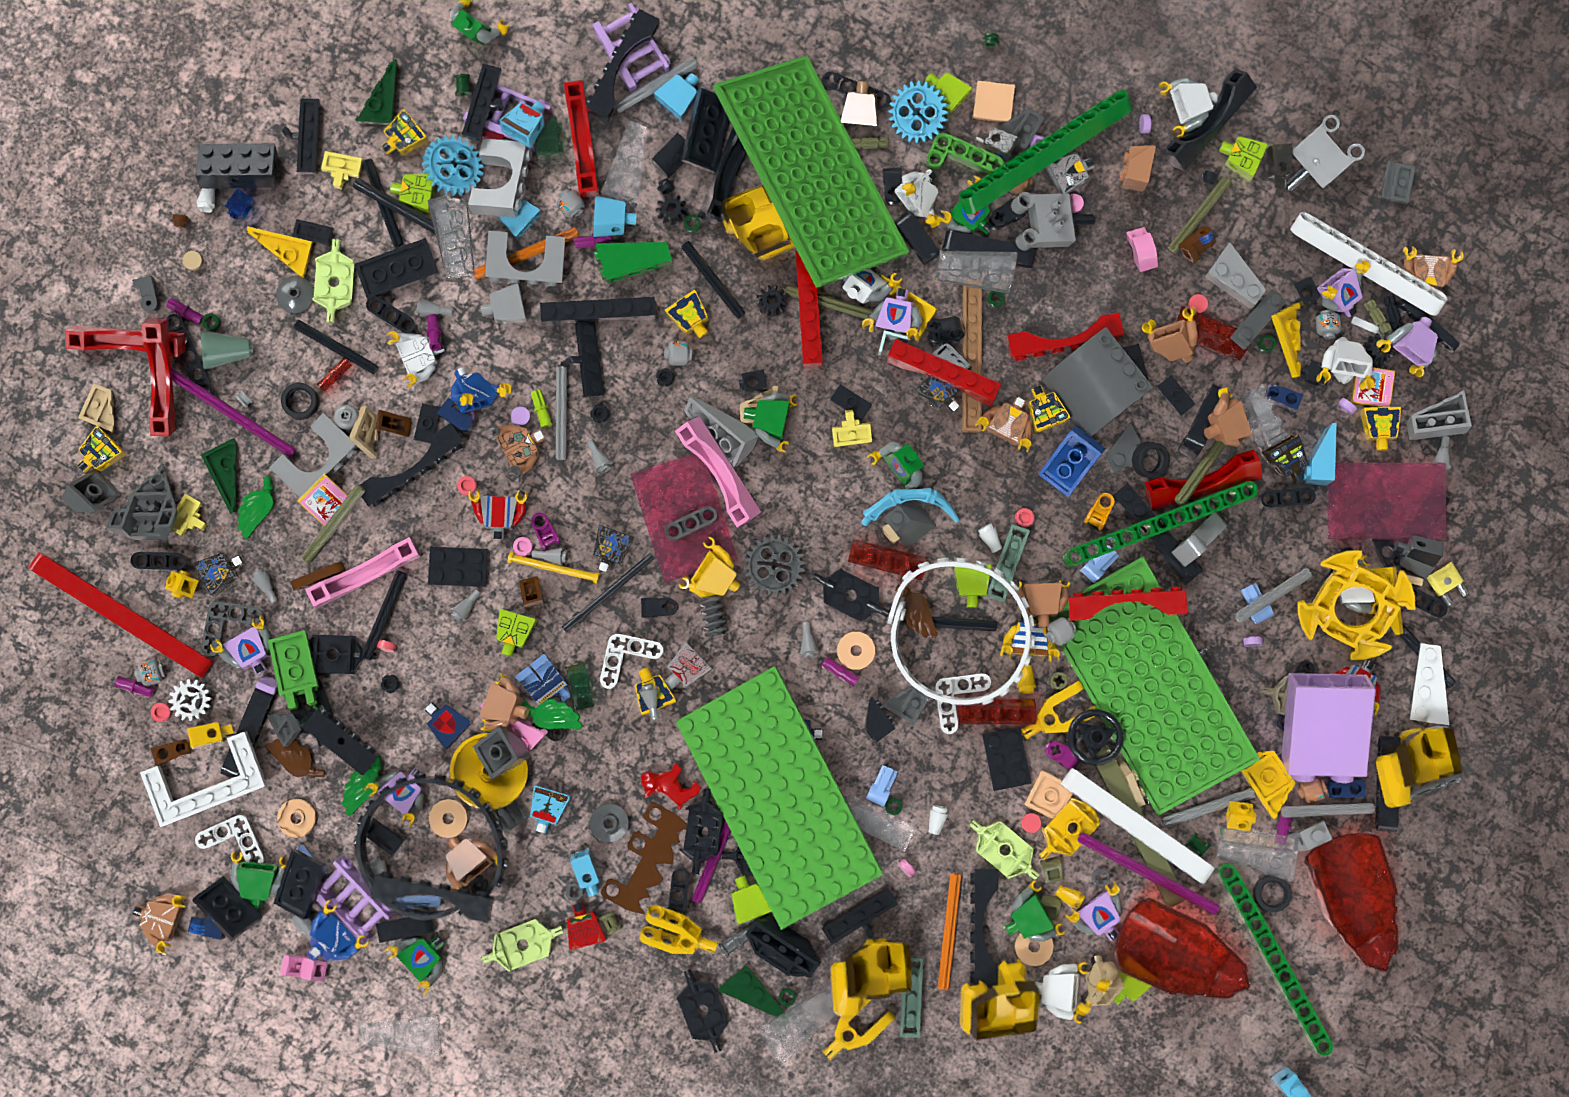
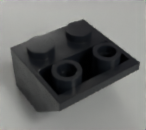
M872 697L868 700L864 729L874 743H877L895 730L893 725L896 723L890 714L887 716L882 711L884 706L879 699L874 700Z

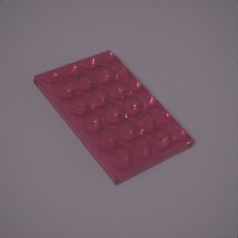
M695 454L688 455L630 474L665 583L696 573L709 550L713 551V549L706 548L703 544L705 542L708 546L712 545L713 542L708 537L714 538L715 544L720 545L730 555L733 562L738 560L709 468ZM706 506H711L716 510L717 521L713 525L677 542H671L667 539L665 528L668 524ZM707 511L703 515V518L707 521L712 520L714 517L711 511ZM690 519L686 522V527L693 529L696 527L697 522ZM671 528L668 534L671 537H676L679 534V530Z
M1335 463V481L1327 485L1328 539L1410 540L1416 535L1432 540H1446L1445 463Z

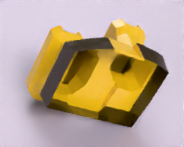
M764 185L733 195L722 202L723 224L726 232L735 233L737 242L756 258L767 260L796 248Z
M1432 726L1425 728V730L1419 727L1402 731L1400 735L1401 743L1396 748V753L1379 756L1375 762L1384 801L1389 808L1411 804V786H1419L1421 788L1437 784L1449 776L1462 773L1454 730L1445 726Z
M886 938L867 939L862 947L845 958V962H834L831 966L833 1011L838 1016L857 1015L861 1010V998H865V1000L889 998L895 993L912 992L910 945L902 940H887Z
M1017 959V963L1007 964L1006 961H1003L998 968V986H993L990 990L982 981H979V985L969 986L968 983H965L961 987L960 1025L967 1034H971L976 1040L1036 1032L1040 992L1035 981H1027L1026 967L1021 960Z

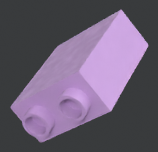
M1289 673L1281 760L1288 775H1292L1291 777L1294 780L1312 782L1315 776H1330L1333 781L1350 783L1354 781V776L1367 777L1375 688L1367 675Z

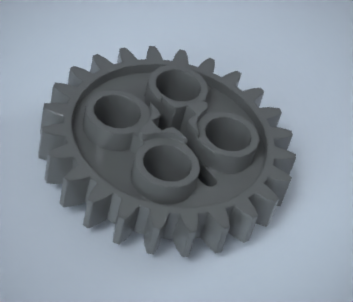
M771 534L770 540L763 536L764 542L762 543L757 539V546L750 545L753 551H746L750 558L744 559V562L748 563V565L744 566L743 569L749 570L745 577H751L748 583H755L754 590L760 587V594L766 590L769 597L771 592H774L776 597H778L779 591L785 595V589L792 592L791 585L793 584L798 587L796 579L802 580L803 577L799 573L805 572L803 568H800V566L805 565L804 561H800L804 554L797 553L800 547L794 549L795 542L793 541L789 544L788 537L782 541L781 535L774 539L773 534ZM763 550H770L772 557L764 559L761 553ZM783 553H788L791 556V560L784 563L780 560V556ZM762 561L765 563L773 564V561H777V565L791 567V570H786L784 568L776 567L775 570H772L771 566L759 565L757 562ZM765 568L768 570L769 574L766 578L758 576L760 569ZM785 572L788 578L786 581L781 582L777 579V574Z

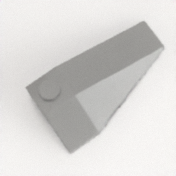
M694 396L689 398L684 412L690 420L700 416L735 470L753 450L759 436L746 424Z

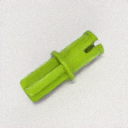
M540 389L532 391L531 397L535 406L534 412H537L541 428L551 426L552 422L547 410L549 407L545 403L542 391Z

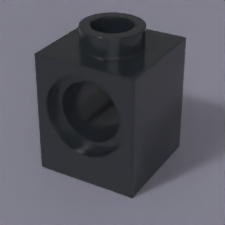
M1311 276L1293 284L1290 288L1297 303L1300 304V308L1304 306L1310 308L1316 305V301L1321 297ZM1302 290H1307L1310 293V298L1304 297Z
M1310 360L1307 364H1304L1300 373L1303 375L1301 381L1324 388L1328 383L1327 381L1324 384V376L1321 377L1319 382L1316 380L1317 375L1323 370L1321 368L1322 363Z
M764 369L741 374L742 379H739V386L741 391H745V395L768 390ZM749 379H756L758 384L755 387H750L747 384Z

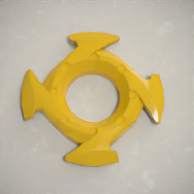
M1362 550L1341 552L1321 561L1320 565L1322 567L1331 568L1336 571L1325 580L1312 603L1307 604L1305 600L1297 601L1300 624L1308 639L1312 640L1314 638L1317 625L1319 624L1322 630L1329 636L1354 648L1350 651V660H1366L1389 651L1392 648L1391 644L1377 639H1380L1387 632L1401 609L1400 606H1406L1408 610H1415L1414 591L1403 570L1399 571L1393 586L1383 575L1358 563V560L1362 558ZM1363 587L1375 594L1378 599V610L1369 622L1363 625L1352 626L1345 624L1337 617L1335 602L1338 596L1346 589Z

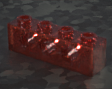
M1181 306L1173 323L1181 320L1188 322L1182 315L1186 307ZM1187 308L1189 314H1191V309ZM1198 312L1193 316L1198 332L1197 344L1239 361L1242 359L1248 347L1244 350L1230 338L1238 328Z
M853 539L848 562L904 576L908 571L913 573L918 570V565L927 562V557ZM922 572L914 579L923 580L925 572Z
M993 698L994 702L983 705L982 702L966 705L957 704L958 724H1036L1035 699Z

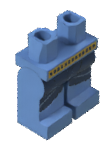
M545 654L530 664L542 678V681L529 666L515 676L538 705L546 700L553 699L557 695L563 702L572 697L567 688L569 687Z

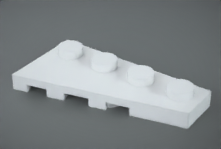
M1420 643L1409 719L1449 725L1441 646Z

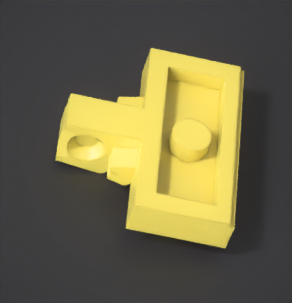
M325 151L321 169L322 171L330 172L331 177L334 178V188L342 190L344 180H348L349 176L360 177L363 159Z
M853 410L845 411L846 421H842V426L832 427L834 447L872 442L870 422L859 424V419L854 420Z
M184 494L176 507L178 514L172 531L182 537L188 528L193 530L194 526L204 531L208 524L199 520L201 515L198 513L202 503Z

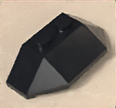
M755 919L745 934L754 953L787 976H806L811 978L821 963L809 940L789 927L780 929L776 920Z

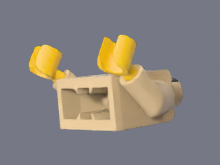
M1099 955L1090 959L1092 968L1085 977L1089 995L1084 1003L1080 1002L1076 1008V1013L1082 1016L1089 1013L1092 1006L1109 1005L1124 988L1115 964L1113 962H1103L1102 957Z

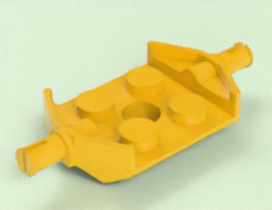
M1070 797V801L1045 828L1042 827L1047 845L1039 856L1043 860H1046L1052 852L1071 856L1082 845L1077 841L1080 833L1083 832L1090 836L1100 825L1096 810L1083 800ZM1075 822L1077 829L1075 832L1070 833L1068 825Z

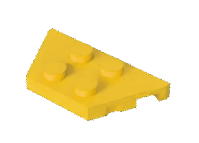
M1274 750L1257 752L1261 760L1240 772L1250 787L1253 788L1270 817L1275 819L1296 783L1291 775H1288L1283 763Z

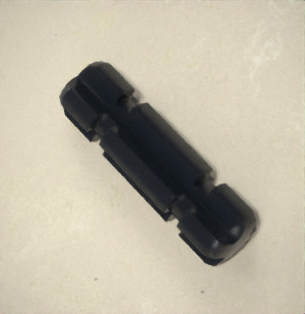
M1388 296L1384 298V304L1388 307L1386 310L1390 323H1393L1392 329L1394 332L1403 326V322H1400L1402 319L1398 307L1395 305V297Z

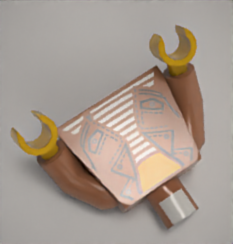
M1413 246L1410 253H1408V248L1404 247L1403 253L1406 257L1404 258L1403 270L1440 290L1451 280L1459 264L1458 261H1461L1464 255L1461 250L1459 256H1454L1455 249L1451 251L1452 259L1447 256L1417 255V250Z
M1016 397L1012 406L1007 403L996 405L986 411L975 424V426L981 424L983 426L982 431L986 430L1018 446L1019 450L1021 446L1027 448L1026 452L1030 449L1032 437L1031 421L1028 419V414L1022 411L1026 401Z

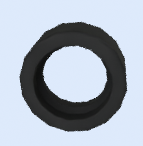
M292 383L285 388L281 395L280 401L283 410L294 419H308L318 409V395L306 383ZM303 390L310 395L311 404L304 412H295L289 406V397L295 391Z
M1148 441L1141 443L1136 447L1132 455L1133 469L1141 477L1152 479L1161 477L1166 473L1170 465V455L1167 448L1160 443ZM1150 449H1155L1158 453V464L1154 470L1147 471L1144 467V456Z
M1268 875L1256 882L1253 889V897L1255 903L1261 909L1276 913L1283 911L1289 906L1292 900V890L1290 884L1282 877ZM1276 882L1283 888L1284 898L1279 904L1269 905L1262 899L1261 892L1267 883Z

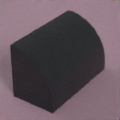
M678 132L651 159L652 164L668 179L685 163L680 161L685 139Z

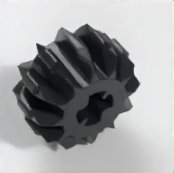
M672 193L670 194V199H667L664 195V202H657L660 206L656 208V212L660 213L657 216L658 219H663L664 225L668 221H670V226H674L673 221L680 225L681 221L679 218L685 219L686 215L684 213L688 212V208L684 207L686 201H680L681 196L679 195L674 199ZM669 207H672V208L674 209V207H675V212H674V213H671V211L669 212V209H668V208H669Z
M767 285V292L764 289H760L762 295L756 296V299L759 300L756 306L762 307L760 309L761 314L767 311L766 316L770 317L771 312H773L774 317H777V311L781 314L784 313L782 307L788 306V303L784 302L788 299L787 295H783L784 289H780L777 292V285L774 286L773 290H771L770 285ZM769 298L772 299V300L775 298V303H776V304H774V303H770V304H769Z
M1376 333L1374 337L1369 336L1367 338L1368 342L1363 343V346L1366 347V353L1372 357L1373 365L1378 362L1379 366H1382L1384 362H1390V357L1395 355L1391 351L1394 350L1393 345H1391L1388 352H1377L1376 344L1381 339L1386 340V334L1380 337L1379 333Z

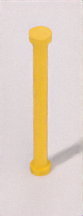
M514 552L509 553L507 563L511 564L515 562L591 580L596 584L600 575L599 572L591 573L514 555Z

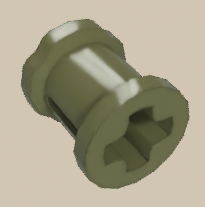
M1057 672L1050 676L1048 683L1053 690H1060L1066 687L1068 679L1065 674ZM1059 676L1060 681H1063V683L1056 686V682L1053 679Z
M615 911L599 918V921L603 922L607 930V936L623 928L614 916Z

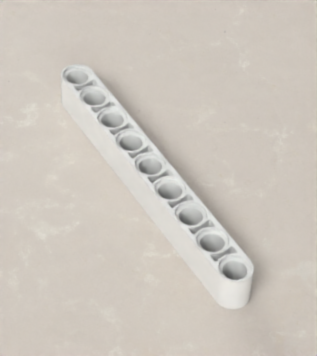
M1300 212L1291 227V231L1295 235L1352 269H1356V263L1361 264L1362 260L1367 261L1371 267L1368 272L1363 274L1364 276L1430 315H1438L1448 299L1441 291L1306 212Z
M1073 768L1070 769L1061 782L1064 788L1204 885L1215 868Z

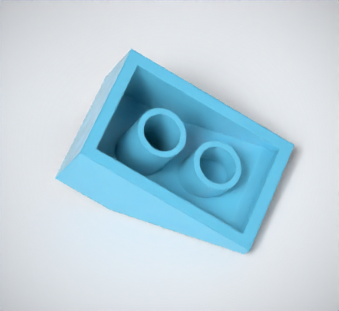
M1336 423L1330 424L1323 430L1307 459L1308 465L1301 469L1305 477L1304 484L1328 485L1335 481Z

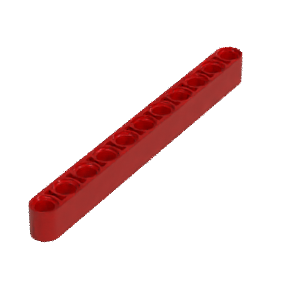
M37 552L28 566V569L197 676L204 678L213 664L211 659L41 552Z

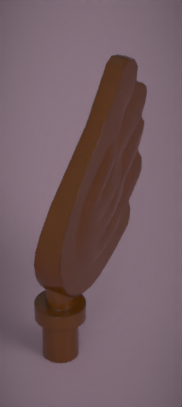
M899 584L897 585V587H896V589H895L896 592L898 591V588L900 587ZM907 587L902 596L905 598L904 608L906 609L903 620H906L909 629H913L915 633L920 634L923 638L928 636L936 638L938 633L934 626L926 598L920 593H912L911 589Z
M279 739L274 740V743L266 744V750L294 777L304 778L310 776L311 779L325 777V770L312 768V757L307 747H301L298 742L293 741L290 746L284 748Z

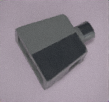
M1415 535L1411 537L1407 544L1397 541L1393 551L1401 554L1400 565L1423 579H1427L1443 557L1444 543Z

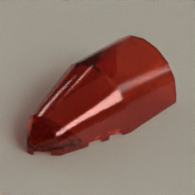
M1351 833L1335 837L1313 848L1306 855L1304 864L1322 916L1361 964L1384 972L1389 970L1390 960L1393 954L1396 955L1398 951V925L1396 924L1398 907L1395 903L1397 886L1380 836L1370 833Z
M1147 898L1140 901L1129 912L1121 926L1114 950L1115 963L1121 973L1171 995L1187 994L1188 996L1200 995L1209 998L1229 999L1234 997V994L1245 989L1249 990L1251 987L1247 975V965L1207 924L1159 901Z

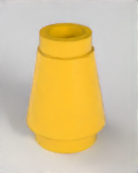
M1024 665L1021 670L1023 676L1019 680L1017 688L1021 694H1032L1036 688L1032 665Z
M1062 885L1059 886L1055 894L1068 906L1078 910L1086 897L1082 892Z

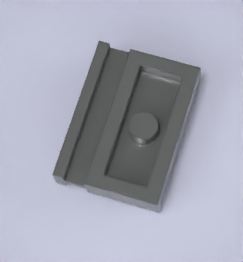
M1388 161L1380 199L1408 204L1416 166Z
M516 800L494 811L497 819L499 818L503 825L502 831L504 835L528 819Z

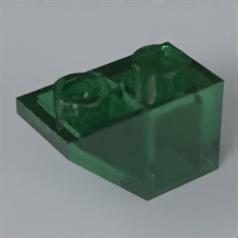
M552 117L535 140L538 160L561 159L560 153L564 152L563 141L559 140V134H562V123H558L557 117Z

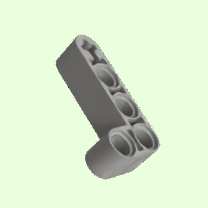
M1217 512L1210 514L1171 553L1184 567L1187 566L1208 548L1207 546L1228 524Z

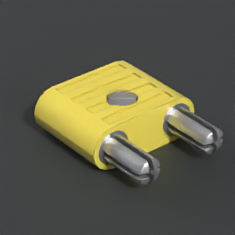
M1452 562L1444 565L1427 577L1437 596H1441L1447 606L1452 605L1453 602L1446 592L1457 586L1462 596L1469 594L1462 583L1464 582L1463 578Z

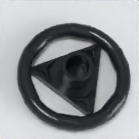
M1089 709L1081 712L1073 719L1068 728L1067 740L1071 752L1078 760L1088 765L1099 766L1109 763L1117 757L1123 747L1124 734L1121 724L1111 713L1101 709ZM1093 716L1105 718L1114 728L1080 722ZM1077 726L1080 729L1090 758L1078 750L1075 744ZM1116 731L1117 736L1114 749L1108 755L1095 759L1094 757Z

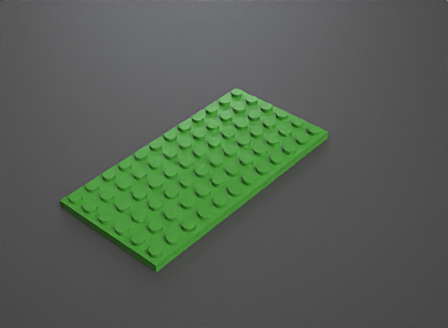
M807 55L719 82L713 86L816 288L903 257L909 253L899 230L843 123H841V119Z
M1142 556L1081 592H1084V596H1092V592L1104 591V595H1111L1112 591L1123 590V594L1131 593L1132 589H1143V593L1151 592V588H1161ZM1067 602L1063 611L1058 612L1057 616L1049 617L1050 623L1060 617L1070 619L1069 602ZM1122 602L1104 608L1089 620L1072 621L1076 627L1075 637L1063 644L1061 648L1096 709L1111 713L1121 724L1124 734L1121 753L1131 770H1135L1139 778L1138 782L1157 816L1261 760L1177 614L1167 615L1156 607L1140 602ZM1101 717L1106 727L1114 728L1111 723ZM1115 731V733L1112 735V737H1113V739L1115 740V742H1116V736H1117V735H1116V731Z
M777 666L770 668L676 721L709 789H711L717 805L724 813L723 816L780 929L792 925L884 875Z

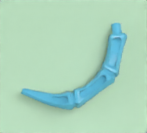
M929 487L889 491L882 499L863 512L865 517L861 523L864 526H868L871 520L876 521L885 510L896 506L897 503L901 504L911 500H919L937 505L955 522H959L960 519L942 494Z

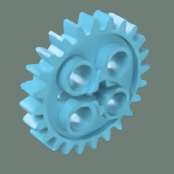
M918 81L917 86L915 82H910V87L906 84L903 85L904 91L901 89L897 90L899 96H892L896 101L895 103H889L894 107L892 110H888L889 113H893L889 120L895 121L892 128L898 127L896 134L903 132L902 139L908 137V141L913 142L915 138L916 143H920L922 138L923 142H927L928 137L935 139L933 133L940 134L939 128L945 129L942 122L948 121L944 115L950 113L945 111V107L949 106V104L943 103L946 96L940 97L942 90L935 91L936 85H932L929 88V82H925L923 85L922 81ZM921 93L923 100L918 104L916 96ZM908 99H910L913 106L908 103ZM905 107H908L909 115L905 117L903 115V109ZM931 107L935 109L933 117H930L928 114ZM915 108L921 109L920 113L922 116L916 115L918 111ZM924 117L930 121L929 125L927 124ZM918 120L922 123L919 131L915 128V123Z
M444 135L442 140L438 137L435 142L432 141L429 145L430 147H427L425 150L427 154H424L422 158L426 161L422 163V166L427 168L424 169L423 173L429 174L426 180H433L431 186L438 185V192L444 189L445 195L448 191H451L452 196L456 192L461 196L464 191L469 193L480 182L479 177L483 175V172L480 170H482L484 165L479 164L481 158L476 157L479 151H473L474 145L469 147L467 145L468 140L463 143L461 142V137L455 140L454 135H451L448 140L447 136ZM440 153H443L447 159L442 158ZM458 155H462L465 160L460 159ZM440 171H444L447 177L443 176ZM459 172L463 173L466 178H462Z

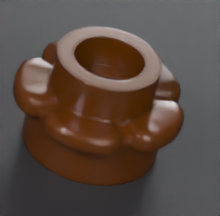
M173 214L172 220H170L174 222L173 226L185 228V224H189L188 216Z

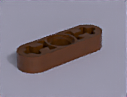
M337 562L296 578L290 583L293 591H298L345 572L346 569L343 562Z

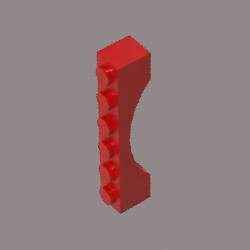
M582 80L565 82L564 89L579 195L581 198L599 196L587 106L585 105L584 84Z
M795 251L803 368L822 367L817 288L798 251Z
M1118 312L1100 316L1084 332L1064 339H1046L1035 336L1027 331L1009 334L1006 337L1010 360L1021 362L1027 360V357L1030 356L1041 358L1046 356L1045 353L1053 352V354H1060L1064 352V349L1069 348L1075 351L1105 327L1118 342L1124 335L1120 314Z
M148 318L141 323L143 344L147 352L151 374L150 436H170L176 431L168 318Z
M76 325L65 330L66 349H127L146 352L142 339V330ZM169 332L171 357H178L185 352V333Z
M895 339L888 354V363L904 370L922 373L941 380L961 390L973 399L991 407L1000 391L1001 383Z
M1254 449L1236 454L1220 469L1205 475L1188 500L1262 478L1261 461ZM1159 477L1144 482L1146 498L1152 510L1178 504L1175 502V497L1188 480Z
M1170 587V591H1163L1162 588H1151V592L1143 593V589H1132L1131 593L1123 594V590L1112 591L1111 595H1104V591L1092 592V596H1084V592L1073 593V597H1068L1070 621L1089 620L1104 608L1122 602L1149 604L1167 615L1188 614L1187 590H1182V587Z

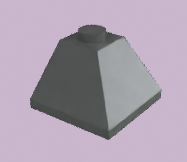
M93 469L68 484L61 499L74 512L95 513L119 498L121 493L100 473Z
M916 500L899 504L882 519L886 525H890L906 549L936 526Z
M498 726L473 746L491 779H495L519 766L531 756L523 741L503 726Z

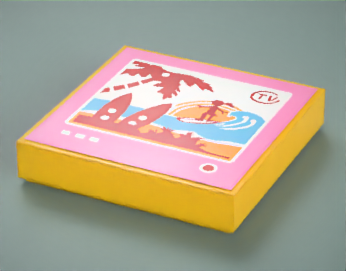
M1373 368L1370 378L1374 380L1375 385L1370 390H1367V387L1361 390L1359 384L1365 378L1355 376L1351 403L1371 407H1390L1395 371Z
M323 474L297 501L325 526L348 495L326 474Z

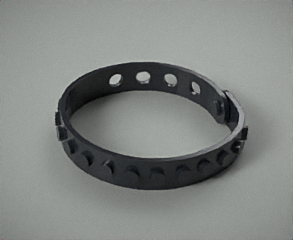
M426 773L415 774V778L407 780V777L395 781L397 785L391 788L386 786L379 792L380 796L376 800L372 799L365 807L367 809L363 816H360L357 822L358 830L354 837V847L360 872L371 892L375 875L371 869L366 849L367 830L371 818L381 803L396 790L407 785L419 783H433L450 787L467 796L480 809L493 833L498 859L495 877L486 892L491 894L496 888H501L505 880L503 878L504 872L508 869L509 858H507L506 852L508 842L507 838H504L503 825L500 819H497L491 803L486 802L476 788H470L465 785L463 780L458 778L453 780L446 778L444 774L435 773V776H426ZM396 900L391 903L380 901L393 912L416 920L439 919L459 910L454 906L446 910L427 912L407 907ZM461 911L457 912L459 916L463 914Z

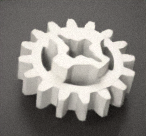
M187 679V684L184 681H180V687L174 686L176 692L170 693L173 699L169 700V703L174 705L170 710L177 711L175 713L176 717L182 715L181 720L186 721L187 717L189 721H194V717L200 720V714L207 715L208 713L205 709L211 708L208 701H211L212 698L207 696L211 691L204 690L205 684L199 686L198 680H195L193 683L191 679ZM190 687L198 689L199 692L193 693ZM189 697H195L192 700V704L187 703L190 700ZM189 708L192 713H186L182 709Z

